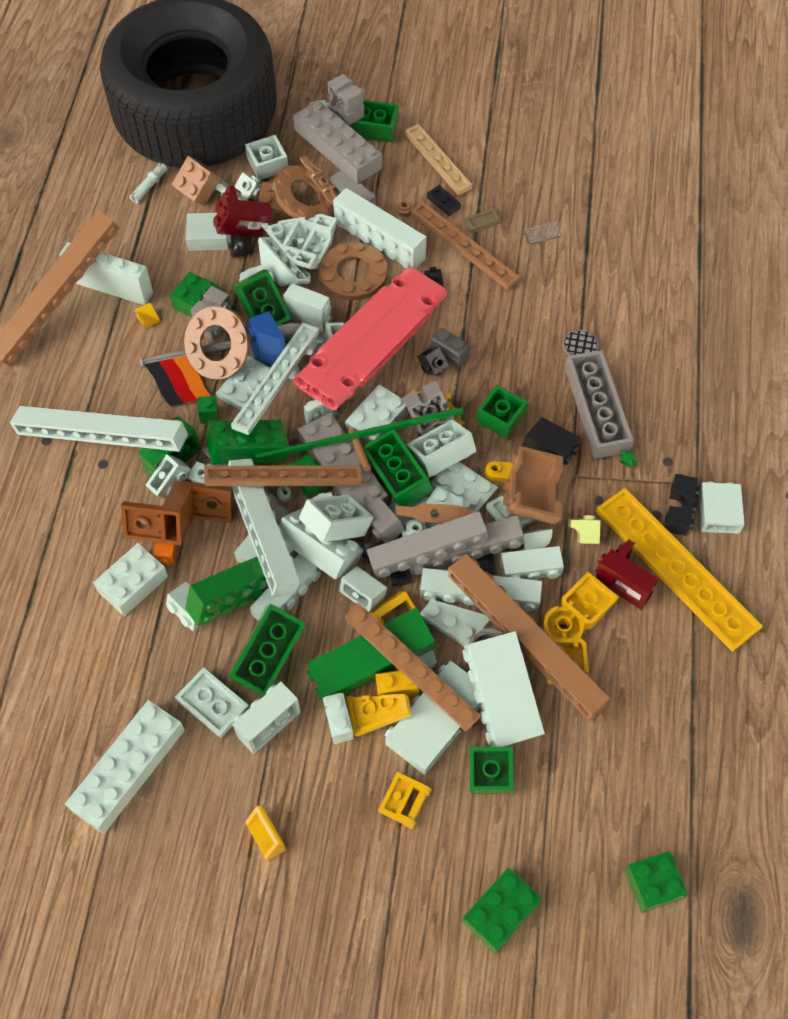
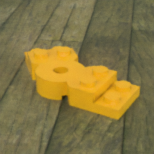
M587 572L562 597L560 607L555 606L547 612L542 628L548 632L554 642L559 643L563 647L564 652L569 657H573L578 662L579 667L584 672L589 673L586 642L581 638L583 631L591 630L617 602L619 597L591 573ZM559 625H566L568 629H561Z

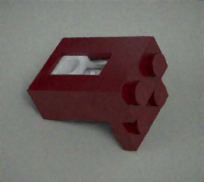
M228 185L221 199L216 204L217 215L213 219V225L216 228L217 234L261 237L265 231L261 224H269L273 214L269 203L238 200L235 186Z
M628 539L625 544L621 543L616 551L610 549L607 554L603 553L597 562L598 566L595 569L597 573L595 578L612 592L642 610L654 592L652 589L657 585L659 579L629 560L635 542Z

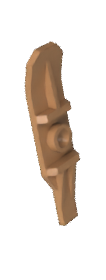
M307 156L300 157V161L308 170L310 179L325 199L334 206L333 200L339 195L335 190V186L329 182L323 170L317 168Z
M421 503L414 507L396 506V516L414 518L421 523L443 524L473 513L470 508L453 505ZM432 512H437V513H438V517H437V518H433V517L431 516V513H432Z

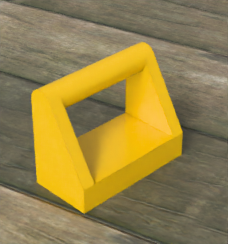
M399 591L370 613L381 624H384L381 617L401 603L409 611L416 607L406 591Z
M263 805L257 806L245 823L266 861H269L286 849Z

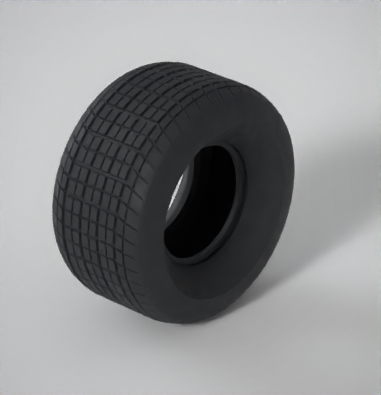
M155 0L135 9L122 18L112 29L103 46L100 59V74L113 123L121 137L131 148L154 162L181 168L187 156L199 160L207 167L224 163L246 152L245 144L260 140L273 119L277 103V93L270 43L259 23L249 13L233 3L225 0ZM205 73L220 77L212 84L195 89L169 90L160 87L170 79L188 74Z

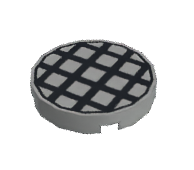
M571 331L563 340V351L568 356L598 351V340L588 331Z

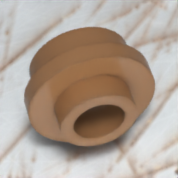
M401 201L396 205V211L403 217L409 216L413 209L412 204L408 201Z

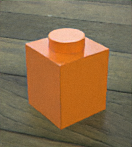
M155 542L153 557L164 567L169 565L175 566L178 545Z

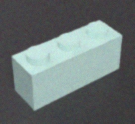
M559 546L501 553L500 557L503 577L539 580L546 577L554 579L562 576L564 569Z

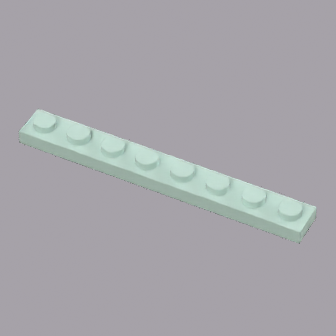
M305 323L301 324L231 423L232 429L246 435L251 433L318 336L319 328Z

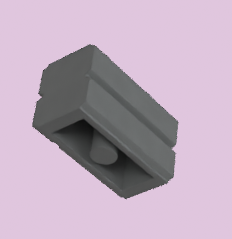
M440 328L431 338V347H439L446 355L447 361L458 368L470 356V345L443 328Z

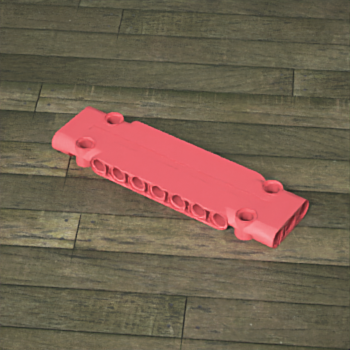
M408 267L399 276L393 277L388 287H382L320 347L317 354L310 358L309 364L294 377V383L299 389L328 408L337 410L346 399L352 398L354 391L358 387L362 388L424 325L428 317L432 316L433 310L446 298L447 291L444 287L416 269Z

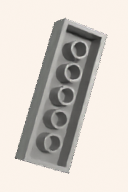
M319 100L293 115L294 130L356 184L382 169V153Z
M603 351L567 356L565 371L593 458L598 459L620 455L621 452H630L634 441Z
M331 413L298 428L301 444L345 434ZM350 440L306 450L313 460H317L320 466H360L361 486H330L336 496L350 494L363 508L380 497L388 506V495L371 470L368 472L363 470L356 450Z

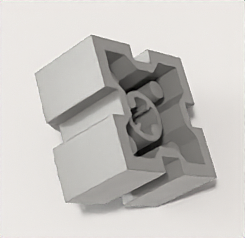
M344 74L327 82L328 93L331 95L329 97V108L336 114H340L341 119L348 125L364 117V87L358 88Z
M211 286L203 295L204 299L202 301L199 300L193 306L191 314L193 317L200 310L212 306H220L232 310L229 294ZM213 325L204 332V336L214 340L216 336L221 334L223 327Z
M436 381L423 386L424 391L418 394L415 390L402 397L412 418L450 410ZM449 417L416 426L422 436L433 430L434 425L438 423L442 425L455 419L454 417Z

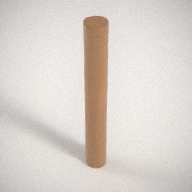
M350 428L348 433L356 432L355 428ZM359 438L353 439L352 443L363 470L368 472L371 470L361 442Z

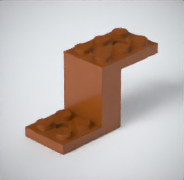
M175 480L162 506L123 501L121 504L123 538L181 545L193 518L231 523L233 519L232 487L204 486L203 483ZM208 501H215L217 505H211ZM139 519L146 521L147 524H141Z

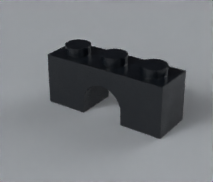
M675 473L669 499L677 500L681 503L682 507L669 506L664 527L670 533L687 536L688 531L693 530L695 519L692 518V513L695 514L698 504L694 501L700 491V486H697L698 478Z

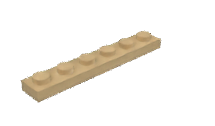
M419 124L405 130L406 137L458 196L472 189L470 181Z

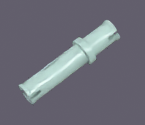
M159 163L153 171L147 174V178L129 196L134 203H138L150 188L160 181L159 178L168 170L166 165Z

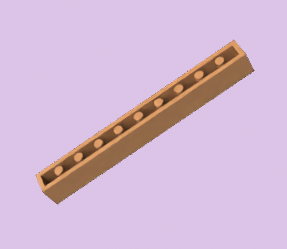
M97 210L0 331L1 362L10 366L17 360L20 352L28 346L32 337L39 332L40 327L51 317L56 307L61 305L64 297L72 291L73 286L83 277L88 267L95 262L96 257L106 248L108 242L116 236L120 229L119 226L101 211Z
M465 554L448 568V577L503 634L516 631L521 652L588 721L608 705L610 698L607 691L603 687H598L592 676L588 672H584L579 667L578 662L573 657H569L564 652L563 647L559 643L554 642L544 628H540L535 623L534 618L530 614H526L521 609L520 604L515 599L512 600L507 595L506 590L501 585L498 586L493 581L492 576L487 571L484 572L474 558H470Z

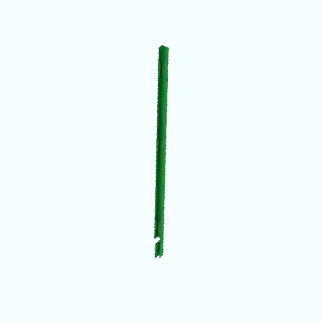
M462 407L282 449L255 454L256 460L271 456L275 458L388 432L393 428L397 430L463 414Z

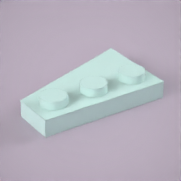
M432 599L420 613L423 620L462 646L469 644L471 637L480 632V630L485 629L491 621L485 614Z

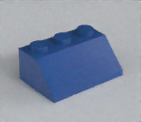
M268 311L250 318L248 331L251 336V346L253 348L251 353L253 358L258 359L259 362L271 368L284 350L285 340Z

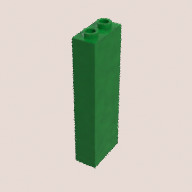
M417 607L382 624L417 657L437 648L435 640ZM361 635L308 662L307 665L310 670L306 671L311 682H316L318 687L315 688V691L321 700L326 696L338 693L346 695L375 680V674L391 672L397 668Z

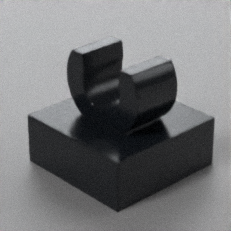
M429 267V270L424 271L425 276L443 287L441 269Z

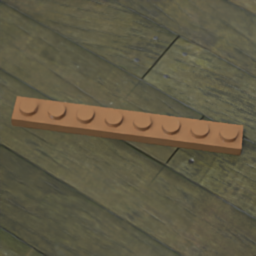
M422 202L411 210V215L506 290H509L519 282V275L427 204Z
M204 466V486H361L362 483L360 466Z
M359 602L344 616V619L465 732L481 717L475 709Z

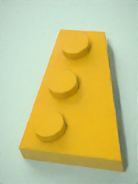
M405 694L372 697L370 695L362 697L346 696L353 735L357 737L412 716L409 698Z

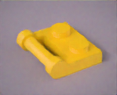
M397 772L378 812L413 829L416 824L415 819L426 796L430 795L432 789ZM413 789H415L419 793L408 816H405L402 812Z

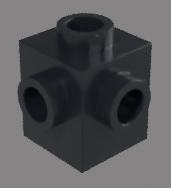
M429 347L417 356L421 363V369L427 375L438 376L449 366L446 361V355L439 347Z

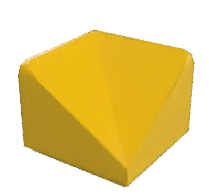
M151 303L135 309L136 316L144 329L160 322Z

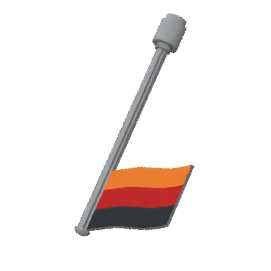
M294 322L278 325L285 342L290 341L300 327L299 323L295 324ZM231 340L205 345L202 348L205 354L230 349ZM185 350L140 358L139 363L141 367L144 368L145 366L155 379L162 398L170 408L197 403L198 397L211 396L204 387L199 373L190 364Z

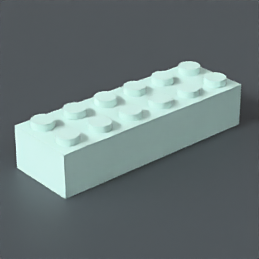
M347 188L333 200L334 218H337V226L349 231L351 235L357 236L364 243L373 246L390 259L400 263L404 268L412 267L416 269L426 259L425 235Z
M148 700L66 801L65 805L70 811L104 835L185 731L182 723Z

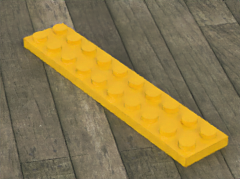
M623 488L596 508V513L625 542L628 539L635 542L633 551L732 653L762 629L763 626L626 488Z

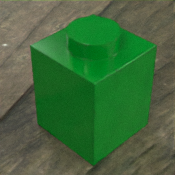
M217 396L198 397V415L201 424H208V421H219Z

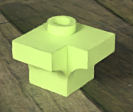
M583 515V518L577 519L568 518V526L577 531V542L600 544V520L596 519L594 515Z

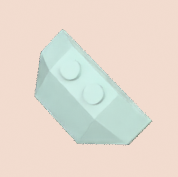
M271 237L259 238L261 265L272 273L277 285L284 287L290 286L291 283L296 285L310 283L311 274L304 267L295 265Z

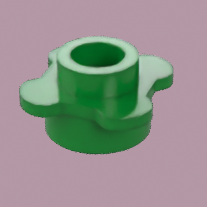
M628 451L620 453V463L629 468L637 465L638 460L633 453Z

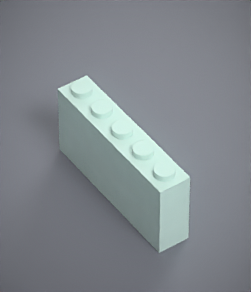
M70 242L66 243V245L60 252L59 256H61L63 252L67 249V247L71 244ZM102 252L84 272L83 277L76 282L78 285L142 305L147 304L153 295L146 266Z
M516 631L463 645L465 649L463 650V657L470 667L468 674L470 681L475 685L476 691H474L476 702L480 703V718L482 723L486 725L487 732L485 735L488 744L491 747H503L545 734Z
M451 660L447 665L443 664L438 670L437 675L473 709L478 711L480 703H477L475 700L474 691L476 689L474 683L470 681L469 674ZM423 693L421 696L417 695L411 703L412 716L400 720L395 727L391 726L385 733V745L423 775H426L462 731V728Z

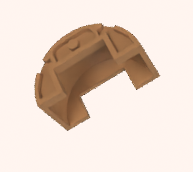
M519 446L517 452L512 454L509 478L504 482L503 489L506 490V494L503 498V505L506 506L508 514L555 525L562 518V502L555 501L556 482L563 472V457Z

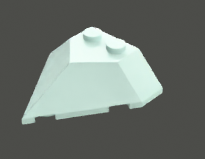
M317 214L314 218L305 220V217L281 220L278 221V224L268 225V223H264L261 226L295 265L308 269H318L321 260L332 244L337 218Z

